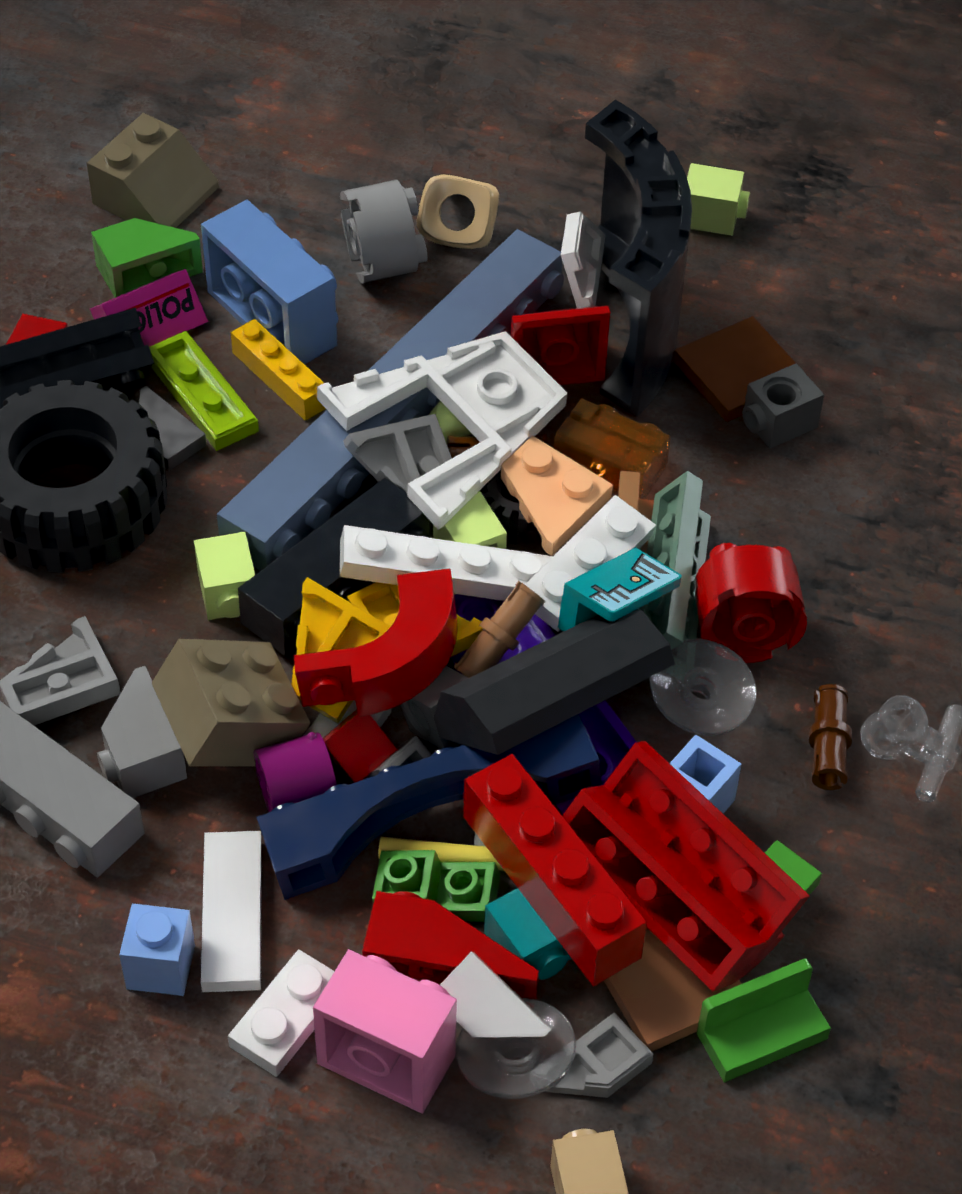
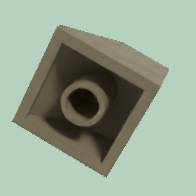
M145 113L136 118L87 162L92 203L125 220L138 218L177 228L219 188L218 179L181 131Z

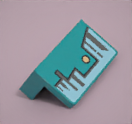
M635 547L564 583L557 628L566 631L597 615L608 621H616L678 588L682 575Z

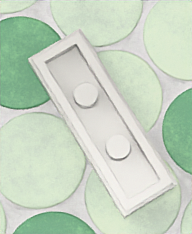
M261 831L204 833L202 992L261 990Z

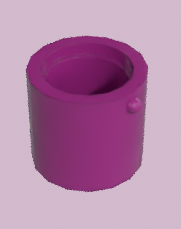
M310 732L306 736L255 749L253 752L257 777L268 812L284 803H298L324 794L329 788L337 785L327 747L319 732Z

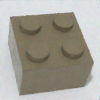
M178 639L152 681V686L189 766H255L253 754L255 749L302 737L311 724L270 642Z

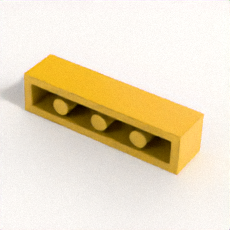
M255 318L231 332L232 353L303 420L306 421L326 409L317 400V386L324 384V382Z

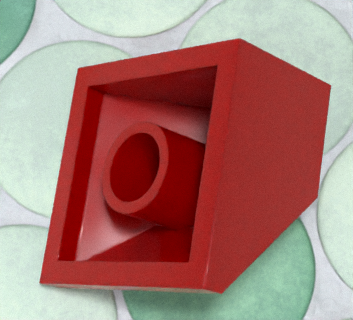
M609 306L571 308L512 316L511 337L559 385L605 380L611 314Z

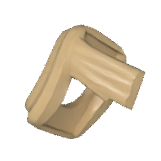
M443 174L430 178L424 187L417 217V228L420 234L429 241L450 247L474 249L488 246L492 238L498 211V190L489 183ZM453 195L468 197L475 208V216L472 223L461 231L448 229L440 217V209L443 202Z

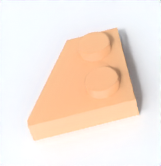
M533 435L501 464V480L509 493L518 499L520 503L519 509L527 523H534L542 537V547L550 556H553L612 498L613 484Z

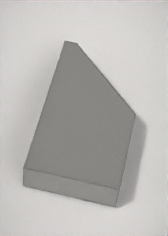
M613 1013L531 1075L530 1085L536 1091L608 1098L651 1065L654 1054Z

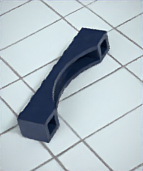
M577 714L499 755L466 745L456 748H442L434 752L430 757L404 766L385 768L373 777L350 785L339 784L325 791L324 794L298 803L281 804L271 812L256 817L284 900L339 881L352 861L375 838L400 821L428 808L464 799V779L511 754L516 757L553 805L575 798L581 789L601 786L599 757L580 715Z

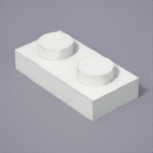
M298 949L229 1033V1047L277 1077L315 1030L313 1006L335 971Z

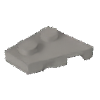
M436 414L349 433L343 440L346 449L378 482L386 478L406 493L408 491V483L452 459Z
M86 616L78 618L71 624L73 634L56 648L49 643L45 644L32 655L28 663L16 667L0 680V690L6 706L32 725L43 723L121 694L118 679Z

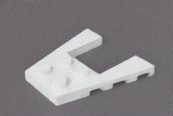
M506 331L449 347L447 355L426 360L421 355L404 360V367L379 374L376 369L355 374L354 381L333 388L329 382L317 386V400L346 431L427 387L480 442L477 445L408 483L407 497L438 530L501 470V464L532 435H537L566 406L567 392Z

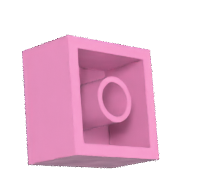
M348 949L313 1006L317 1064L423 1114L456 1056L457 999L450 996L446 989L433 981L421 980L419 982L397 972L388 961L378 956L369 955L365 957Z

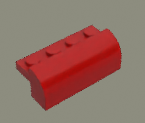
M646 741L634 743L604 785L581 789L562 815L646 920V927L712 992L735 983L755 968L783 939L785 935L782 933V930L810 897L805 890Z

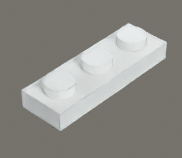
M614 495L525 584L546 601L543 606H540L535 615L559 632L560 629L557 627L564 583L635 547L640 549L652 537L656 524L617 495Z

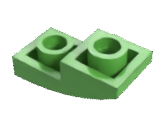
M435 850L381 851L372 901L374 903L377 891L388 893L407 891L417 894L423 899L436 901L465 922H485V905L497 898L500 872L495 862H440Z

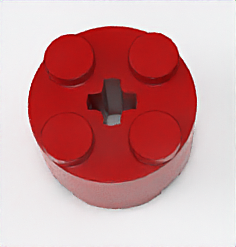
M722 543L715 546L709 553L710 558L700 567L694 579V593L701 638L705 645L708 642L713 646L715 654L722 659L739 663L762 662L773 658L772 650L787 644L788 650L795 646L806 631L807 616L798 571L790 551L780 546H737L733 543Z

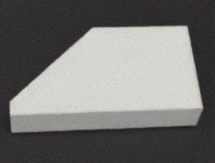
M473 951L440 984V986L448 991L450 996L457 999L456 1021L473 1038L547 1036L553 1030Z

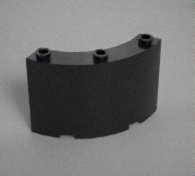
M615 99L590 119L585 126V139L606 153L601 220L598 226L606 235L601 269L609 277V283L616 286L627 309L630 327L626 351L612 375L600 386L599 393L638 417L662 388L673 363L691 227L692 201L685 171L673 150L668 152L657 140L658 131L649 122Z

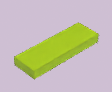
M187 331L149 347L154 362L151 368L196 426L206 434V439L216 451L259 432L258 419Z

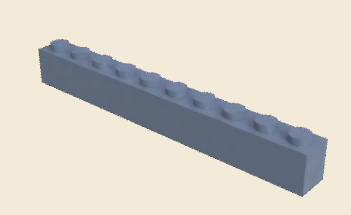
M516 229L369 370L376 369L381 374L404 367V360L422 355L426 360L447 355L449 347L505 331L511 336L512 316L535 313L547 299H553L559 293L564 282L561 251ZM426 387L348 431L326 410L217 513L219 536L245 532L253 567L260 571L307 537L314 529L316 530L329 519L331 512L345 498L350 499L359 490L362 481L370 475V472L346 449L343 440L349 433L427 416L440 400Z

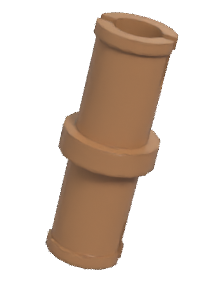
M518 580L515 588L491 619L485 617L479 626L483 630L453 667L464 676L470 678L495 666L508 648L514 651L520 643L516 638L540 606H543L546 601Z

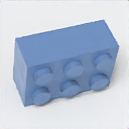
M248 199L201 223L208 293L236 320L244 325L255 318L304 364L337 346L336 324L338 323V315L335 303L337 282L333 273L326 265H320L315 261L297 239H291L276 225L274 219L268 213H262Z

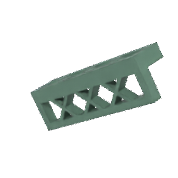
M689 471L683 473L655 494L651 521L656 524L652 537L648 540L647 548L648 555L682 575L680 586L639 608L669 642L671 650L675 648L677 652L676 658L674 657L675 665L662 672L681 683L691 678L693 673L699 621L694 593V579L700 567L706 562L711 519L709 514L700 509L703 480Z

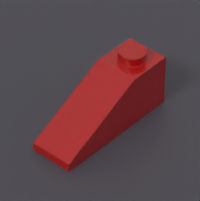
M407 891L395 893L376 892L362 956H378L388 961L399 973L419 982L421 980H429L440 985L466 956L473 951L532 1009H535L539 970L434 900L423 899L417 894Z

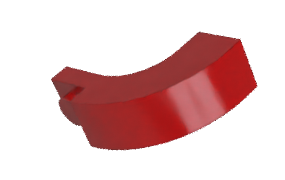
M451 568L397 575L400 599L399 612L391 627L377 639L353 648L294 655L295 675L302 707L332 705L337 702L355 700L358 717L399 706L426 689L443 671L456 644L458 626Z

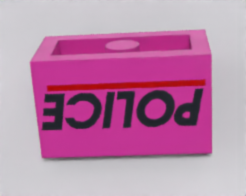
M186 269L171 273L90 308L94 319L136 308L142 325L139 331L144 346L148 345L149 347L209 322Z

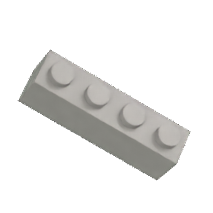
M0 701V804L14 814L17 823L30 836L36 838L42 835L51 842L58 855L73 868H78L81 865L98 878L145 834L140 804Z

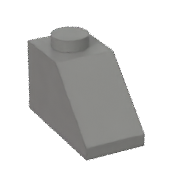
M146 666L136 668L101 727L105 750L97 752V758L104 778L111 783L117 781L119 788L132 798L187 779L184 754L152 686V679Z

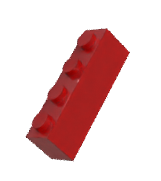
M511 754L464 779V819L594 987L640 960L643 954L646 920L516 757Z

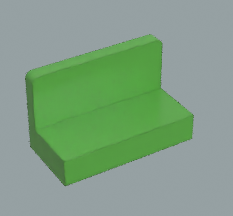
M807 958L708 997L702 1002L696 1034L723 1082L732 1080L828 1039L831 1027L808 991L813 968Z

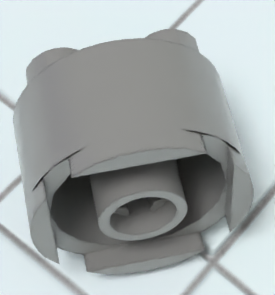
M396 179L341 191L340 200L349 201V208L341 210L351 262L361 260L364 271L356 273L360 283L416 272L418 270V263L427 262L428 257L422 234L416 235L412 216L418 215L417 200L412 187L405 189Z

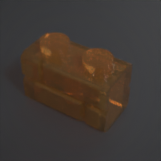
M581 398L571 411L570 417H567L557 430L554 439V449L613 484L612 490L618 492L620 471L640 472L639 499H645L652 489L653 483L657 482L666 469L671 436L664 434L654 424L638 423L620 415L609 405H596Z

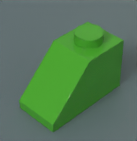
M138 218L91 232L96 266L115 298L184 269L187 270L189 277L203 273L200 238L195 232Z

